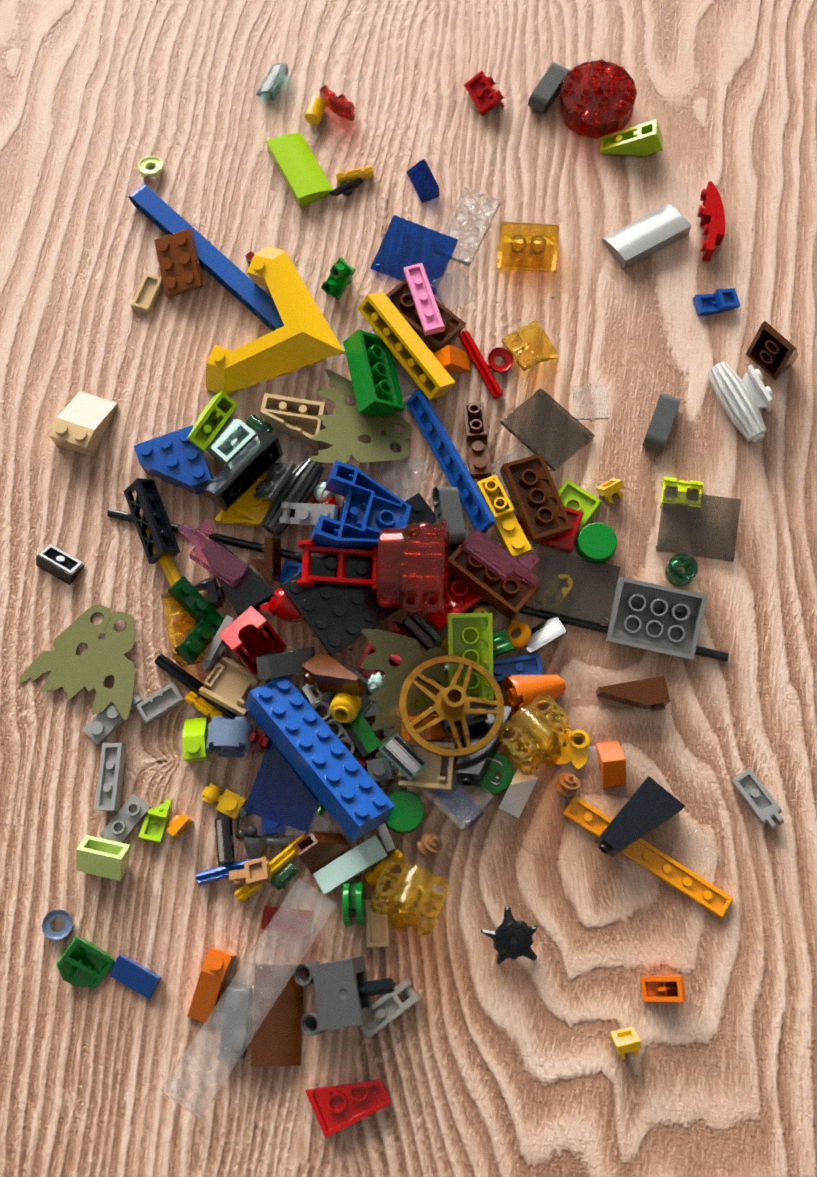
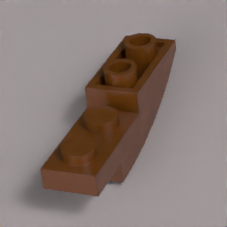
M464 403V426L470 475L473 479L491 477L484 403Z

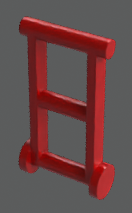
M311 540L298 542V548L302 549V575L300 579H297V586L313 587L315 583L371 586L372 591L380 590V547H372V550L318 547L316 542ZM311 553L337 555V577L311 576ZM346 556L372 557L371 580L345 578Z

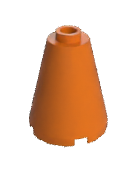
M557 674L508 675L503 677L502 692L506 691L507 698H504L505 705L512 707V717H516V719L522 718L563 696L566 690L564 679L560 678Z

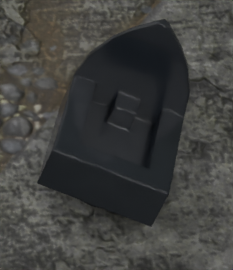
M215 576L206 578L194 586L198 591L207 590L210 604L215 609L223 607L224 592L222 587L218 586Z

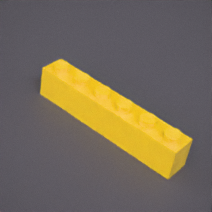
M384 292L367 294L358 307L364 318L429 400L445 396L455 384L452 377Z

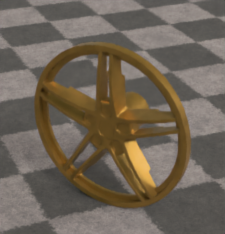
M441 656L420 664L407 677L400 693L399 713L404 729L417 745L432 754L456 758L474 754L493 740L503 720L504 701L498 683L480 664L464 657ZM437 664H460L450 686L446 689L421 673ZM465 665L468 666L463 686L460 687L456 683ZM472 669L479 672L489 682L494 691L496 701L466 696ZM415 678H418L420 681H422L424 684H426L431 689L436 691L438 694L435 696L427 688L418 683L415 680ZM413 683L431 698L435 705L410 723L406 709V699L409 688ZM470 705L497 707V710L470 709ZM434 713L437 714L438 718L430 721L429 723L425 724L423 727L415 731V726L426 720ZM465 714H496L495 722L489 733L481 741L471 746ZM447 719L459 749H445L435 746L424 740L418 733ZM456 722H460L466 748H462L454 724Z

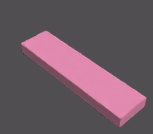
M423 263L404 267V275L425 336L445 331Z

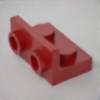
M483 71L464 84L482 116L497 105L501 108L505 107L501 101L504 99L499 89L495 90L493 87L495 85L494 80L490 74L486 76Z

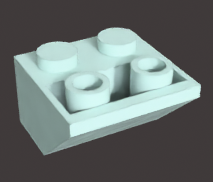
M229 417L206 450L220 463L225 465L235 458L236 453L240 449H244L249 444L251 438L256 433L241 420Z

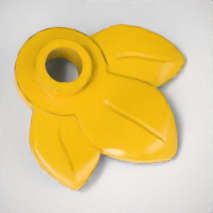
M559 729L549 735L548 741L556 746L553 753L554 764L564 765L572 762L576 769H580L585 765L588 759L586 749L590 743L589 736L585 731L577 729L570 732L566 729ZM574 738H581L582 744H575Z

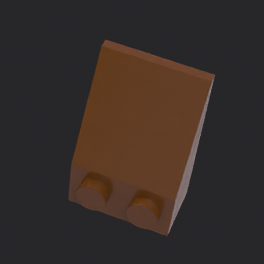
M766 321L761 324L746 352L754 362L775 380L788 370L798 357L797 348Z

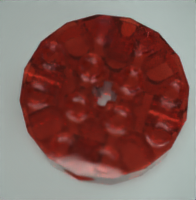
M605 60L584 62L572 68L563 80L558 107L564 123L578 135L594 139L622 131L631 120L637 95L635 83L622 66L606 62Z

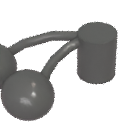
M251 807L239 809L240 816L237 819L238 830L235 833L236 838L239 840L244 839L246 835L254 837L257 834V828L248 825L244 816L252 815L253 809ZM241 817L243 819V822L247 826L246 831L243 829H239V820Z

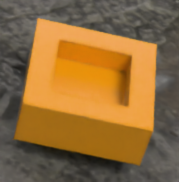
M183 813L180 816L176 815L169 822L168 825L170 827L166 831L172 837L179 838L193 821Z

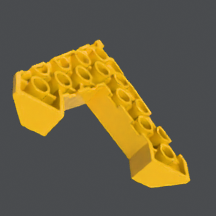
M268 246L254 254L247 270V274L254 283L269 288L284 326L233 351L214 345L206 366V389L217 394L223 391L225 394L230 395L235 390L241 388L244 390L258 385V382L266 379L272 380L302 369L301 367L325 361L328 357L345 354L286 251Z

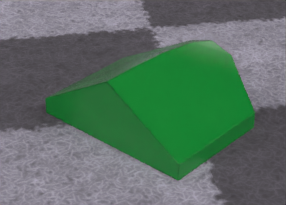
M75 937L57 962V967L62 979L71 985L96 988L115 962V959L94 943Z

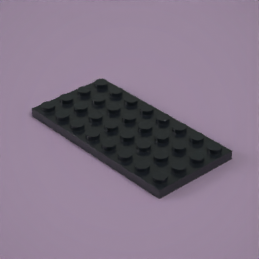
M420 493L405 501L411 506L402 545L380 547L379 591H372L371 586L315 583L313 587L297 586V579L301 578L302 571L281 584L280 588L331 657L363 636L362 629H373L410 603L412 595L447 572L444 569L445 564L460 546L440 544L435 513ZM372 547L359 548V550H372ZM326 554L311 564L310 575L337 577V555ZM346 556L345 578L371 580L372 557Z

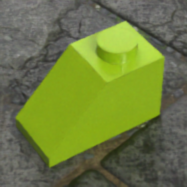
M208 717L185 719L182 748L183 760L187 763L211 761L210 754L206 751Z

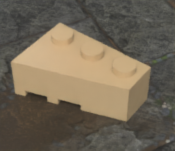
M265 393L260 411L264 423L320 450L321 441H314L312 437L325 427L322 424L323 421L317 418V415H327L325 402Z

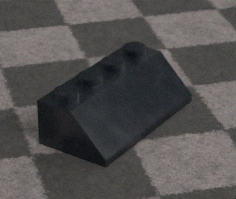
M263 430L258 435H254L249 444L244 449H240L236 453L235 458L230 463L225 464L215 478L208 480L203 488L206 495L226 512L283 455L278 437L273 433Z

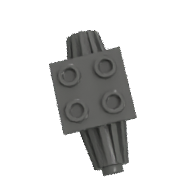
M307 457L296 469L297 465L294 463H276L268 469L267 477L257 485L256 493L253 496L255 499L272 501L261 524L266 531L278 537L289 526L288 524L279 523V517L282 516L281 502L307 503L324 471L323 463L312 461L310 457ZM291 510L290 517H295V510Z

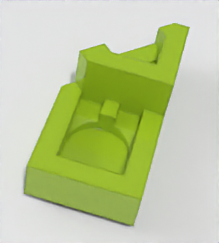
M167 799L164 804L147 811L148 815L145 816L138 837L140 840L162 845L172 808V799Z

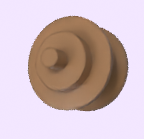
M560 774L558 777L559 781L555 784L557 792L565 797H574L577 794V789L580 787L579 779L573 774Z
M428 831L417 840V848L423 856L431 858L441 850L442 842L437 834Z

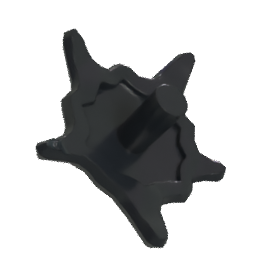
M505 907L503 922L495 931L481 929V932L492 938L494 942V949L498 951L497 964H501L507 958L514 960L520 956H525L533 961L537 959L531 946L534 942L532 936L538 926H527L524 921H515L510 907Z

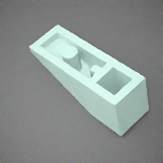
M375 835L312 875L323 895L382 862L388 855Z

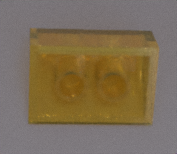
M500 222L497 269L556 272L559 225Z
M162 594L161 598L172 658L181 667L189 666L174 649L197 622L171 594ZM208 646L191 665L202 663Z

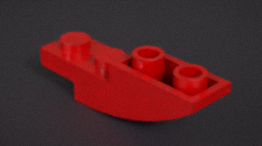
M708 181L706 189L701 191L700 201H703V204L699 206L697 217H700L699 226H704L702 235H706L700 247V252H703L702 260L704 261L711 260L715 245L720 246L725 235L724 206L719 192L712 181Z

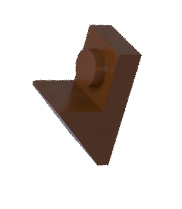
M264 538L262 546L264 559H250L249 561L268 581H279L281 576V539Z

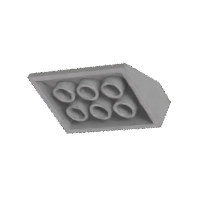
M618 577L606 641L694 660L708 595Z

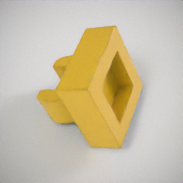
M612 478L596 487L598 495L605 497L607 503L613 504L612 495L616 494L617 498L622 499L623 493L620 490L625 487L622 480Z
M634 1027L610 1032L613 1044L622 1059H625V1053L633 1052L634 1056H638V1050L642 1049Z

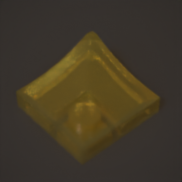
M537 320L502 338V344L523 371L542 362L558 358L553 344Z

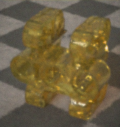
M545 694L536 696L531 704L518 710L509 722L502 724L498 730L499 739L504 745L505 755L521 773L528 776L538 771L540 763H543L546 767L554 765L561 756V747L570 745L573 740L567 713L550 696ZM543 701L550 704L546 710H539L537 708L538 704ZM506 730L515 731L508 739L503 737V733ZM559 732H560L561 734H565V733H566V738H565V739H564L563 737H560V738H559L558 733H559ZM525 761H528L529 763L532 762V765H533V766H531V767H529L528 765L525 766L524 762H525Z
M391 857L386 861L376 882L370 904L371 910L376 915L382 916L387 914L388 924L395 930L405 932L409 927L413 926L417 934L422 936L428 935L435 926L450 886L445 878L436 877L423 867L406 863L400 857ZM397 864L400 866L401 872L399 874L391 873L389 866ZM387 879L391 880L389 888L385 886ZM441 884L444 887V893L438 894L437 891L432 890V885ZM431 899L435 901L433 908L428 906ZM380 901L385 902L382 908L378 907V902ZM423 920L427 921L425 928L420 926Z

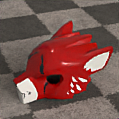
M281 588L274 592L270 602L259 605L263 615L277 616L287 622L304 620Z

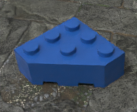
M193 425L134 445L139 463L145 473L161 478L174 486L182 487L195 495L204 493L203 488L208 480L213 478L204 452L187 439L194 427Z

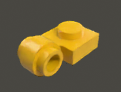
M209 783L208 787L205 786L201 793L203 795L201 799L211 805L218 801L216 810L237 820L239 809L244 807L247 799L228 789L225 790L222 796L220 793L221 788Z

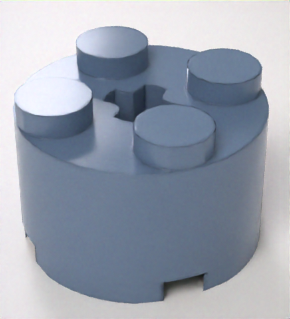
M213 716L212 721L208 725L206 751L209 754H212L213 751L219 752L218 756L226 758H241L246 752L248 756L251 755L252 741H249V738L253 732V725L248 723V718L239 716L235 717V719H226L223 716Z

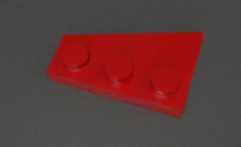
M382 1079L305 1090L325 1138L392 1104Z

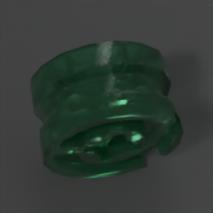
M686 553L675 554L665 567L667 580L671 584L681 587L692 582L698 572L696 560ZM683 567L685 569V572L682 573V571L677 568Z

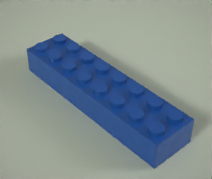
M286 675L249 691L245 709L352 842L388 821L395 805Z

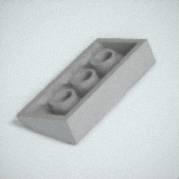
M666 204L602 238V241L624 270L689 235L692 225L678 210Z

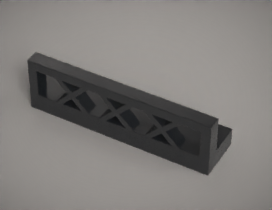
M137 478L123 492L149 564H155L163 556H176L180 553V549L155 481ZM134 491H136V494H137V495H136V500H134V497H133V494H132ZM141 507H142V510H143L142 519H141V517H140V509H141ZM147 525H148L149 530H150V531H149V537H148L147 534H146ZM154 544H155L156 549H157V553H156L155 555H154V553H153V545H154Z

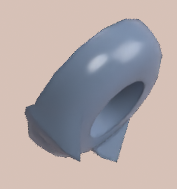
M60 909L48 912L42 922V931L46 938L61 940L68 936L73 926L72 917L68 912ZM55 918H61L65 923L64 928L59 932H55L51 928V923Z

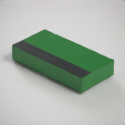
M360 710L355 720L350 723H341L363 759L382 747V744L371 730Z

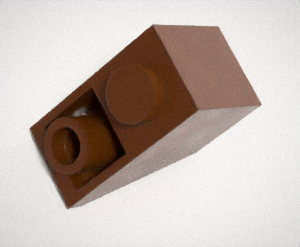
M311 831L293 844L297 854L311 874L325 867L350 849L343 835L338 833Z

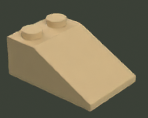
M80 391L57 417L49 437L56 446L94 457L116 410L117 403Z

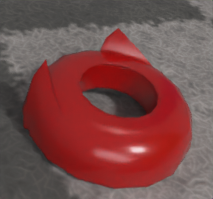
M496 347L488 355V367L495 372L504 373L513 365V357L505 348ZM494 358H503L505 365L498 366Z

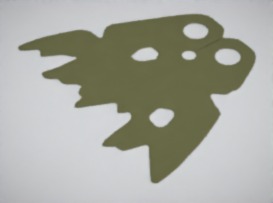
M326 369V373L335 388H322V391H318L317 394L333 401L338 407L333 408L335 414L317 415V418L323 421L322 424L326 428L319 430L318 434L312 437V440L325 442L333 446L329 449L318 450L319 455L310 457V460L333 464L337 460L346 463L351 455L359 463L405 459L409 453V445L405 440L411 437V425L397 413L373 417L359 413L357 403L353 406L345 404V396L350 397L356 402L352 381ZM394 423H400L404 426L405 431L397 433L393 430L392 426ZM385 431L386 436H381L379 432ZM368 435L371 441L370 443H363L358 440V437ZM398 443L401 445L402 451L400 453L392 452L390 444Z
M102 605L90 607L54 640L55 652H42L24 672L19 683L22 684L29 678L35 681L43 673L51 671L46 683L41 688V692L55 691L63 687L64 692L67 693V701H69L83 687H86L88 692L94 688L96 690V697L92 707V714L98 711L103 712L110 702H113L123 720H127L132 704L135 665L124 654L131 651L135 644V623L133 617L124 612H117L112 615L110 609ZM96 612H100L103 615V621L98 625L92 624L90 620L91 616ZM124 620L127 623L126 629L123 632H116L114 630L116 621ZM100 633H104L106 635L103 640H100L98 638ZM86 643L88 649L83 654L76 655L78 645ZM113 675L115 678L114 686L111 689L104 686L105 678Z
M362 629V634L373 645L376 652L366 656L364 663L360 667L369 670H382L386 674L381 679L385 686L368 697L369 700L375 701L376 705L381 708L375 716V722L372 724L371 730L376 731L381 728L394 727L390 735L381 741L384 747L395 736L403 741L401 737L399 698L405 680L416 667L425 661L447 656V650L435 647L430 648L426 654H423L419 642L413 638L378 629ZM390 655L401 657L402 662L399 666H391L389 664ZM447 663L434 665L421 673L428 679L440 681L441 686L445 689L448 687V675L444 670ZM415 678V680L418 683L427 688L435 696L438 694L436 691H434L429 686L424 684L418 678ZM413 683L409 688L406 699L408 716L421 715L435 705V702ZM422 695L427 697L428 704L426 706L415 707L417 698ZM383 749L376 753L377 758L388 755Z

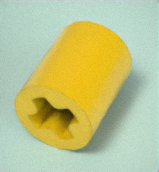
M312 97L306 110L305 120L312 125L320 124L327 106L322 98Z

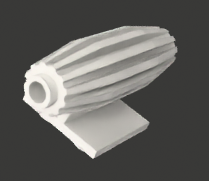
M725 361L713 366L707 373L715 395L729 419L748 442L753 441L756 443L765 438L764 434L767 429L759 408H765L766 412L769 413L772 408V398L774 397L770 387L764 386L761 372L759 369L755 370L751 364L748 366L747 374L741 380Z

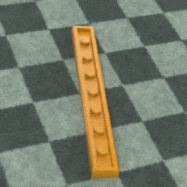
M576 795L572 797L562 814L597 838L612 821L610 817ZM642 838L620 852L720 919L723 918L734 899Z

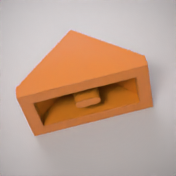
M447 345L433 353L448 374L470 373L469 355L466 351Z
M619 742L596 743L603 788L625 786V757Z
M683 976L640 977L643 1002H686Z

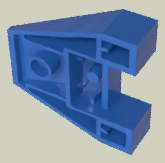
M336 460L329 472L324 490L344 496L339 519L335 520L320 515L314 525L311 541L316 542L318 547L345 549L402 545L411 506L358 468Z

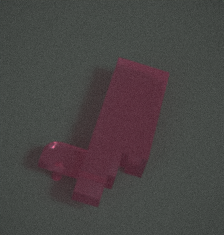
M207 519L197 530L186 522L178 529L181 534L187 537V543L194 547L189 553L190 559L234 588L241 577L248 571V564L208 538L214 531V525Z
M478 529L462 544L461 549L503 581L512 575L518 581H524L532 588L540 581V578L531 572L532 568L541 559L534 553H528L520 561Z

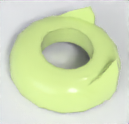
M148 156L140 160L138 168L143 178L144 176H156L159 178L163 169L161 159L155 156ZM149 166H155V167H156V168L153 169V170H147V168H148Z

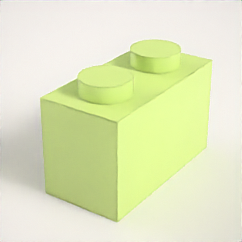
M86 835L77 848L76 871L121 881L129 867L130 845Z

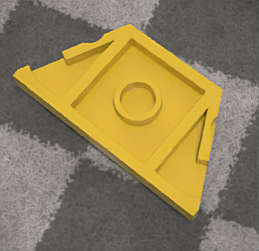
M267 471L226 512L221 509L214 519L215 522L218 524L261 527L272 501L255 499L253 496L256 493L257 485L267 477Z

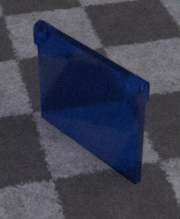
M393 215L377 255L372 262L371 270L403 281L405 279L404 267L423 263L432 292L436 294L458 239Z
M269 740L243 811L308 833L319 800L273 742Z

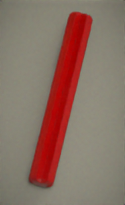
M467 330L462 331L458 335L460 341L492 398L495 400L503 396L499 384Z

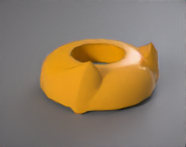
M513 620L512 624L506 629L514 648L525 646L531 638L530 626L525 622ZM520 628L521 635L518 638H512L513 631Z

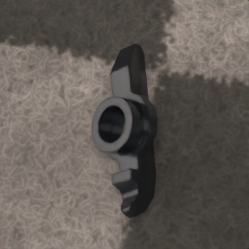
M357 178L350 182H342L340 187L329 193L331 196H338L340 194L349 196L352 194L353 188H357L363 183V180Z

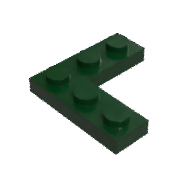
M183 575L167 591L197 622L174 649L188 665H191L211 643L224 618Z

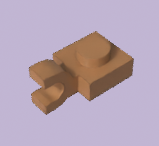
M265 856L244 862V869L229 871V881H234L235 886L246 883L249 887L270 882L269 859Z

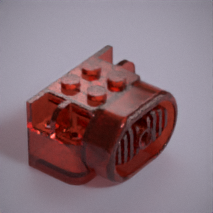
M441 520V524L421 522V524H409L405 528H383L380 531L376 570V596L380 607L403 608L411 616L447 617L450 530L446 520Z

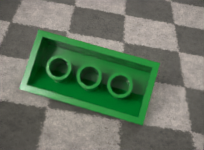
M358 329L343 342L358 412L376 417L405 410L392 352L378 335Z

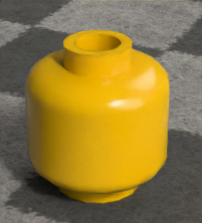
M343 692L336 693L329 707L331 716L341 723L352 722L356 719L361 708V699L359 696Z

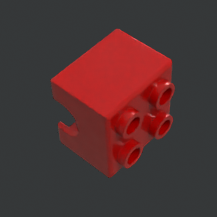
M252 606L218 634L253 675L258 673L256 657L262 656L271 650L279 653L287 647L267 620Z

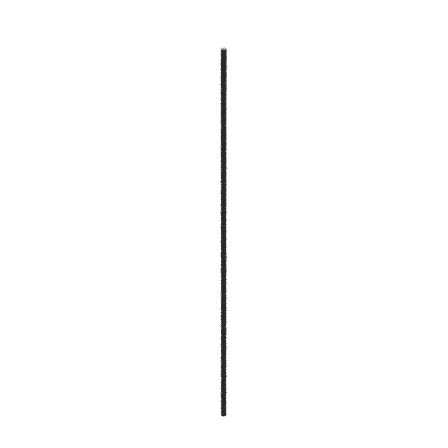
M114 509L108 510V517L134 523L131 513ZM170 523L173 532L214 542L221 541L223 544L263 553V544ZM281 549L282 558L302 562V553ZM311 556V564L320 558ZM484 599L477 602L479 604L491 606ZM524 606L519 612L547 620L556 615L561 623L608 633L609 625L529 606ZM697 646L695 651L696 655L726 662L729 653Z

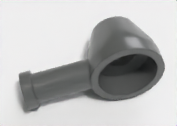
M244 836L247 856H262L265 847L286 848L287 837Z

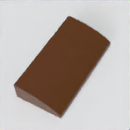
M406 278L386 294L433 353L450 345L466 326L464 321L435 299L445 331L425 336Z
M542 453L502 465L500 469L501 476L529 544L540 543L573 528Z
M474 534L452 554L444 567L452 576L460 580L511 621H513L541 586Z
M255 965L251 1066L301 1065V1020L303 1018L304 986L297 984L294 979V970L297 965Z

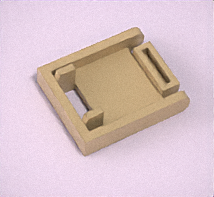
M222 656L220 659L221 664H216L204 681V687H201L198 692L238 716L245 717L248 711L245 709L246 702L242 699L249 687L254 689L267 683V679H259L258 674L253 675L247 668Z
M403 740L407 746L412 747L411 750L425 764L412 776H409L399 767V777L408 778V781L399 780L398 786L453 791L456 758L449 757L448 777L441 776L442 756L424 750L414 741L408 742ZM429 742L441 748L457 749L455 743Z

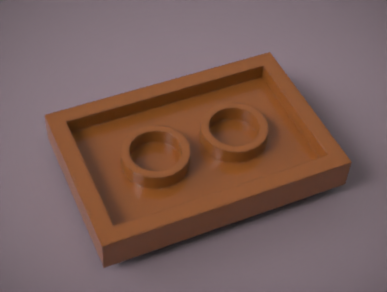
M190 228L154 240L166 297H174L204 287L194 235Z

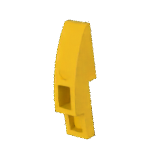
M497 475L478 481V489L497 521L493 525L495 532L511 559L514 560L531 553L532 548L514 515V508Z

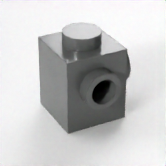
M388 756L366 761L370 777L380 788L390 785V782H394L392 775L397 774L394 761L390 762Z

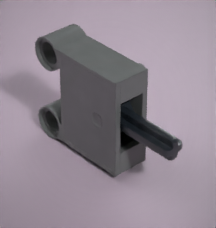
M364 956L327 963L312 961L297 965L294 970V979L300 986L314 984L318 1011L303 1016L301 1020L302 1031L307 1036H314L330 1029L373 1022L374 1016L370 996L393 993L396 986L393 978L368 981Z

